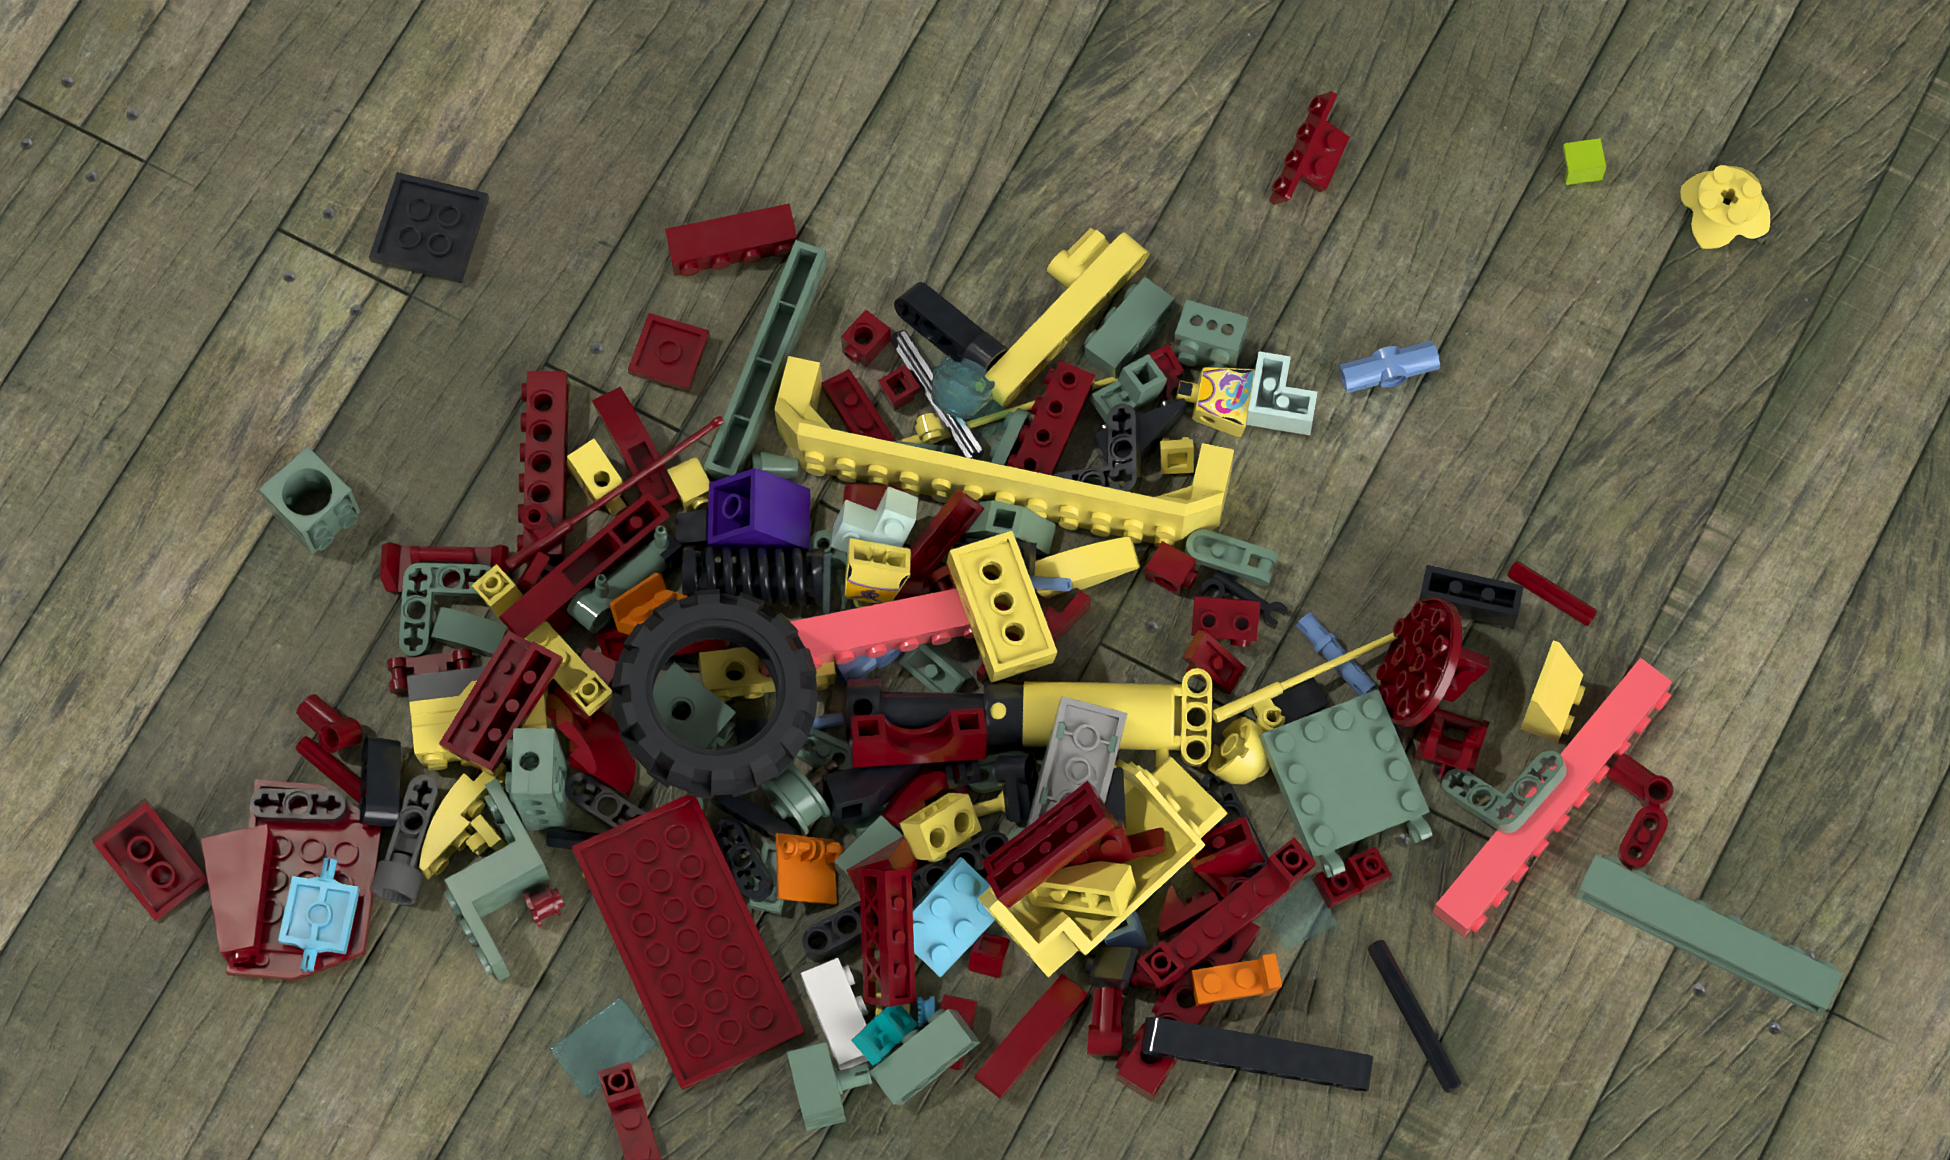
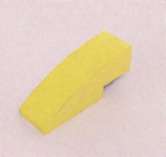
M1128 536L1082 546L1035 561L1034 576L1070 578L1072 581L1071 590L1074 588L1083 590L1138 569L1140 565L1132 538ZM1037 589L1038 594L1047 599L1067 592Z

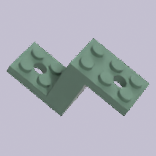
M496 778L485 784L489 795L484 797L496 823L504 822L500 825V828L508 845L444 879L449 890L443 893L456 918L464 917L459 923L471 946L474 947L479 944L480 947L474 950L487 975L494 973L498 981H501L510 976V973L481 918L521 897L523 893L530 892L550 881V877L540 855Z

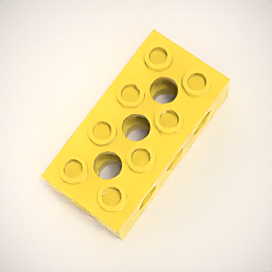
M1013 531L950 550L947 564L991 683L1053 663L1057 655V649ZM990 572L995 574L998 579L989 580L983 574ZM1004 603L1008 606L1009 610L1001 611L994 604ZM1014 633L1019 636L1020 640L1011 641L1005 634Z

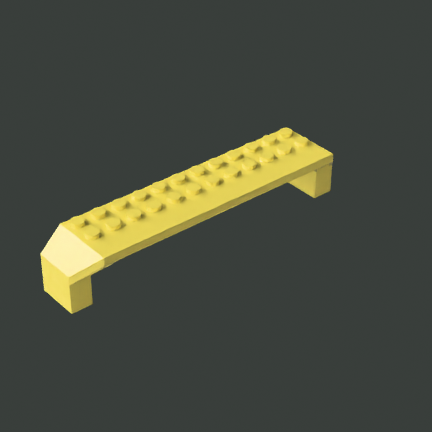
M788 356L774 409L777 429L794 458L798 459L800 467L806 469V472L815 476L830 474L848 483H854L858 480L867 482L869 485L898 487L910 495L918 496L919 494L932 496L934 500L942 503H947L959 488L978 502L993 500L1022 506L1051 522L1059 523V526L1065 529L1076 530L1079 527L1091 530V533L1102 537H1107L1110 534L1121 536L1122 538L1130 536L1133 543H1141L1142 541L1154 543L1157 548L1161 541L1174 548L1182 549L1186 546V540L1193 531L1199 529L1212 531L1220 525L1232 472L1234 450L1202 443L1193 485L1157 497L1145 496L831 429L816 412L822 392L820 362Z

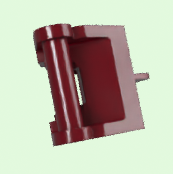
M1438 705L1428 716L1415 759L1441 767L1437 782L1441 781L1444 769L1452 770L1458 768L1473 774L1490 722L1483 720L1482 723L1439 709ZM1445 724L1468 733L1463 741L1444 736L1443 727Z

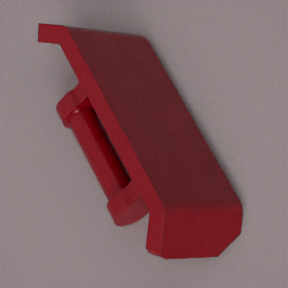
M388 542L382 545L380 578L387 592L402 594L404 573L410 565L415 563L487 565L491 568L497 564L507 575L508 565L505 561L508 559L509 548L501 544L494 547L407 546ZM419 571L417 577H412V581L418 586L417 594L415 595H427L420 591L421 582L427 581L428 578L422 574V571ZM455 571L448 572L443 579L444 586L446 588L456 587L460 583V574ZM466 572L467 578H468V582H476L477 580H479V579H472V578L469 576V573H470V572Z

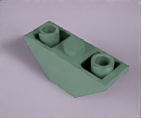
M990 500L979 502L985 509L960 537L962 539H987L1013 531L1017 542L1037 543L1036 554L1049 557L1056 524L1025 507Z

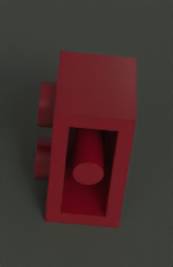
M1194 595L1191 636H1195L1198 630L1206 631L1216 641L1217 638L1230 639V645L1250 647V641H1257L1260 601Z

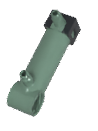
M658 526L643 539V547L607 577L603 574L598 575L595 586L592 589L585 588L578 592L568 606V614L590 633L600 632L613 617L610 603L654 573L663 574L667 577L683 563L682 545L666 532L664 526Z

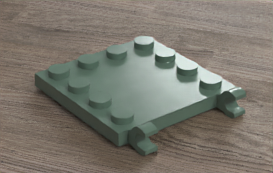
M1379 689L1259 735L1266 757L1303 846L1312 858L1319 857L1326 878L1345 871L1344 863L1340 856L1336 854V849L1394 826L1406 823L1414 844L1433 836L1429 824L1422 818V815L1430 812Z

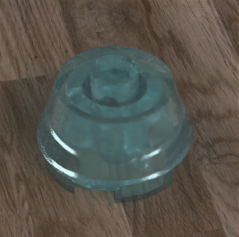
M950 356L943 358L940 365L934 368L931 399L943 412L957 418L968 419L992 399V390L995 382L989 381L985 377L987 370L976 362L967 358H963L961 363L952 361Z

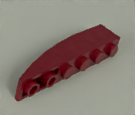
M648 491L502 613L499 619L511 632L525 639L566 606L578 592L594 583L598 575L605 574L643 543V539L658 526H662L670 515Z

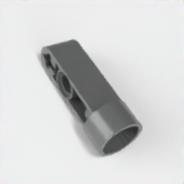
M420 775L409 783L385 860L378 863L370 891L383 900L401 905H413L416 902L424 877L419 868L422 847L431 821L442 802L437 783L430 776ZM419 796H424L422 803ZM413 821L423 822L422 826L417 830L407 829L408 825ZM400 853H405V854H409V855H413V856L410 857V856H407V855H404V854H400Z

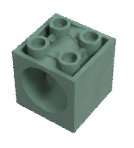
M306 447L259 489L269 511L312 555L318 550L321 551L327 548L332 543L333 536L342 528L347 529L352 526L361 512L351 489L309 447ZM312 491L330 493V501L322 511L307 516L293 512L295 504L305 494Z

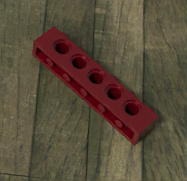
M527 371V383H522L521 385L522 402L527 403L526 413H521L520 417L521 432H526L525 443H520V462H525V473L519 474V492L524 493V504H518V522L522 523V510L527 505L536 503L545 508L548 521L552 527H555L566 519L569 380L566 371ZM542 403L552 404V407L547 411L541 412L537 410L538 406ZM542 433L551 434L550 439L545 442L536 440L538 435ZM548 463L551 465L545 472L535 471L539 464ZM545 493L550 495L546 502L538 503L534 501L539 494ZM532 511L528 514V519L531 522H538L540 520V513ZM524 525L523 535L517 536V552L537 539L533 531L527 529ZM566 535L542 551V553L550 557L547 564L559 565L565 560Z
M1251 922L1227 941L1231 946L1228 952L1219 953L1215 951L1192 970L1242 962L1259 936L1260 927ZM1188 972L1185 976L1169 983L1173 988L1167 997L1161 995L1151 1011L1155 1014L1154 1017L1198 1025L1203 1023L1215 1003L1196 1006L1195 1002L1193 1007L1185 1009L1180 1007L1176 1001L1182 995L1191 996L1195 1001L1190 972ZM1143 1023L1133 1038L1137 1044L1131 1053L1126 1050L1124 1051L1115 1068L1119 1070L1117 1081L1152 1102L1178 1060L1159 1057L1158 1062L1152 1065L1145 1064L1141 1060V1047L1145 1023Z

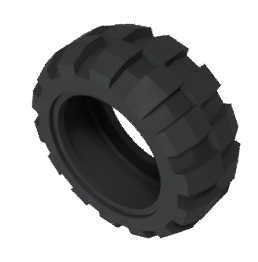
M720 589L695 591L693 596L680 600L674 597L654 608L653 614L642 624L637 623L623 643V650L618 663H615L612 700L614 718L618 725L620 738L632 759L636 758L647 770L649 776L667 788L671 785L688 792V796L712 799L714 795L732 794L733 797L746 794L757 790L758 786L766 781L780 776L794 763V758L803 745H806L814 724L819 692H817L816 667L810 649L805 648L798 636L799 630L782 613L777 615L765 607L763 600L740 592L739 596L721 594ZM713 639L734 642L753 652L768 669L776 691V707L766 726L747 742L732 748L719 750L699 748L684 742L674 735L660 718L653 698V689L657 676L672 655L692 643Z

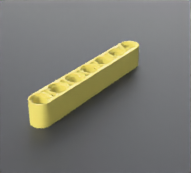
M1123 232L984 375L979 383V388L1003 408L1011 404L1144 265L1149 257V251L1127 233Z

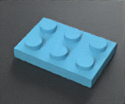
M961 857L913 906L914 953L939 977L995 921L993 916L977 900L990 887V884Z

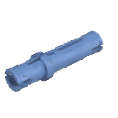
M1312 612L1306 614L1296 624V627L1313 644V650L1317 654L1321 653L1328 661L1347 653L1336 640L1337 636L1333 632L1329 633ZM1354 659L1334 667L1359 696L1371 692L1377 686Z

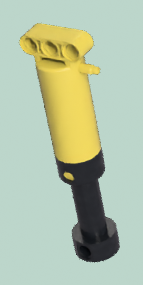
M1196 668L1191 669L1185 674L1182 684L1000 680L991 683L990 680H987L984 683V693L882 691V678L848 677L846 742L849 743L850 716H856L858 706L866 703L873 706L870 715L884 714L890 723L905 729H921L940 722L950 710L983 708L987 729L986 746L1047 748L1060 698L1063 696L1128 713L1119 749L1156 750V768L1169 758V750L1180 751L1184 763L1192 767H1198L1206 763L1211 753L1212 680L1208 672ZM1199 676L1203 678L1206 682V689L1201 693L1190 691L1187 681L1191 677ZM1193 709L1201 710L1206 718L1204 724L1197 727L1189 724L1187 721L1189 711ZM1197 742L1203 745L1205 755L1201 759L1194 760L1187 755L1186 747L1190 743Z

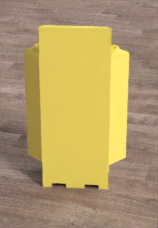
M1172 757L1165 760L1152 773L1147 769L1143 770L1139 765L1136 766L1132 761L1127 764L1118 759L1114 765V768L1122 767L1124 771L1127 835L1163 827L1166 836V851L1152 857H1141L1123 863L1131 865L1137 892L1121 917L1031 905L1028 895L1011 908H1007L997 900L991 886L977 898L993 916L998 925L1010 935L1016 944L1030 956L1048 977L1057 971L1078 950L1087 955L1205 846L1201 838L1228 814Z

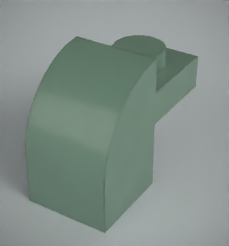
M1148 354L1125 366L1118 380L1093 393L1090 397V402L1107 424L1108 413L1115 405L1121 403L1128 404L1136 412L1147 407L1161 393L1167 378Z

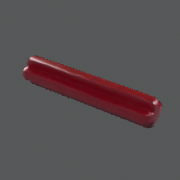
M1516 561L1509 569L1507 576L1510 579L1523 585L1524 588L1582 624L1588 626L1595 618L1597 613L1595 608L1523 563Z
M308 736L303 737L296 745L298 753L360 804L361 780Z

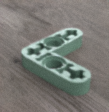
M415 563L410 565L403 577L399 647L402 652L409 657L427 655L432 642L430 636L433 628L435 595L480 597L471 586L475 582H468L466 572H470L469 576L472 579H480L483 573H487L491 567L478 564ZM419 571H422V574L428 577L427 581L421 582L420 591L423 594H427L426 598L419 595L410 596L411 592L417 594L418 586L412 581V577H417ZM451 571L458 572L460 574V583L454 588H446L443 583L444 576ZM421 602L426 606L425 615L420 619H412L409 616L410 607L414 603ZM409 624L417 627L425 626L424 630L417 629V637L423 641V644L418 645L416 651H413V648L407 645L408 641H413L415 632L412 628H408Z
M1545 751L1533 760L1504 794L1472 773L1458 768L1452 769L1444 775L1442 786L1451 801L1498 831L1512 833L1521 828L1566 776L1567 768L1562 756L1558 752ZM1547 765L1549 767H1553L1554 765H1556V768L1554 770L1548 768L1545 771L1544 769ZM1455 783H1464L1466 789L1468 790V793L1466 794L1465 790L1459 786H1455L1453 788V785ZM1528 786L1537 787V792L1532 797L1524 798L1520 796L1524 788ZM1479 796H1491V800L1485 806L1474 805L1475 800ZM1504 814H1513V817L1511 818L1505 817L1502 819V815Z

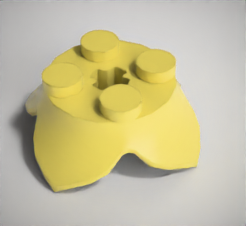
M1720 165L1713 171L1696 174L1681 186V201L1684 206L1693 211L1692 233L1702 249L1720 248L1729 244L1736 235L1755 239L1768 233L1770 210L1762 195L1761 184L1752 172L1742 167ZM1724 198L1732 200L1730 205L1723 203Z

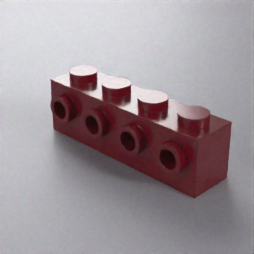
M1061 360L1056 369L1050 367L1043 383L1048 388L1043 398L1037 396L1030 414L1035 415L1030 426L1024 425L1018 438V442L1022 444L1018 454L1012 453L1006 466L1051 476L1055 473L1093 388L1095 374Z

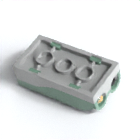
M1063 696L1060 698L1027 827L1086 781H1089L1096 788L1105 804L1128 713Z

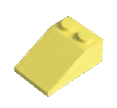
M1554 640L1532 695L1521 730L1558 743L1562 733L1569 734L1575 718L1569 715L1572 704L1579 706L1586 687L1580 685L1583 673L1562 645Z

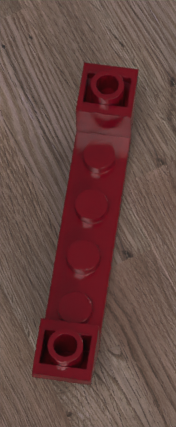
M1292 838L1268 857L1265 867L1166 944L1163 940L1140 958L1137 964L1158 989L1185 976L1286 896L1316 865V862L1296 838Z
M628 1061L597 1071L625 1160H661L631 1062Z

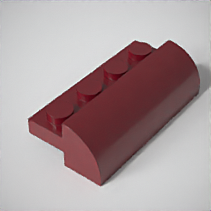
M508 630L445 732L439 745L443 749L469 762L473 767L494 775L507 754V740L513 739V728H522L563 662L562 656L534 641L531 643Z
M1086 781L982 861L988 873L986 879L997 900L1007 908H1011L1118 826L1116 818L1106 808L1096 788L1089 781Z

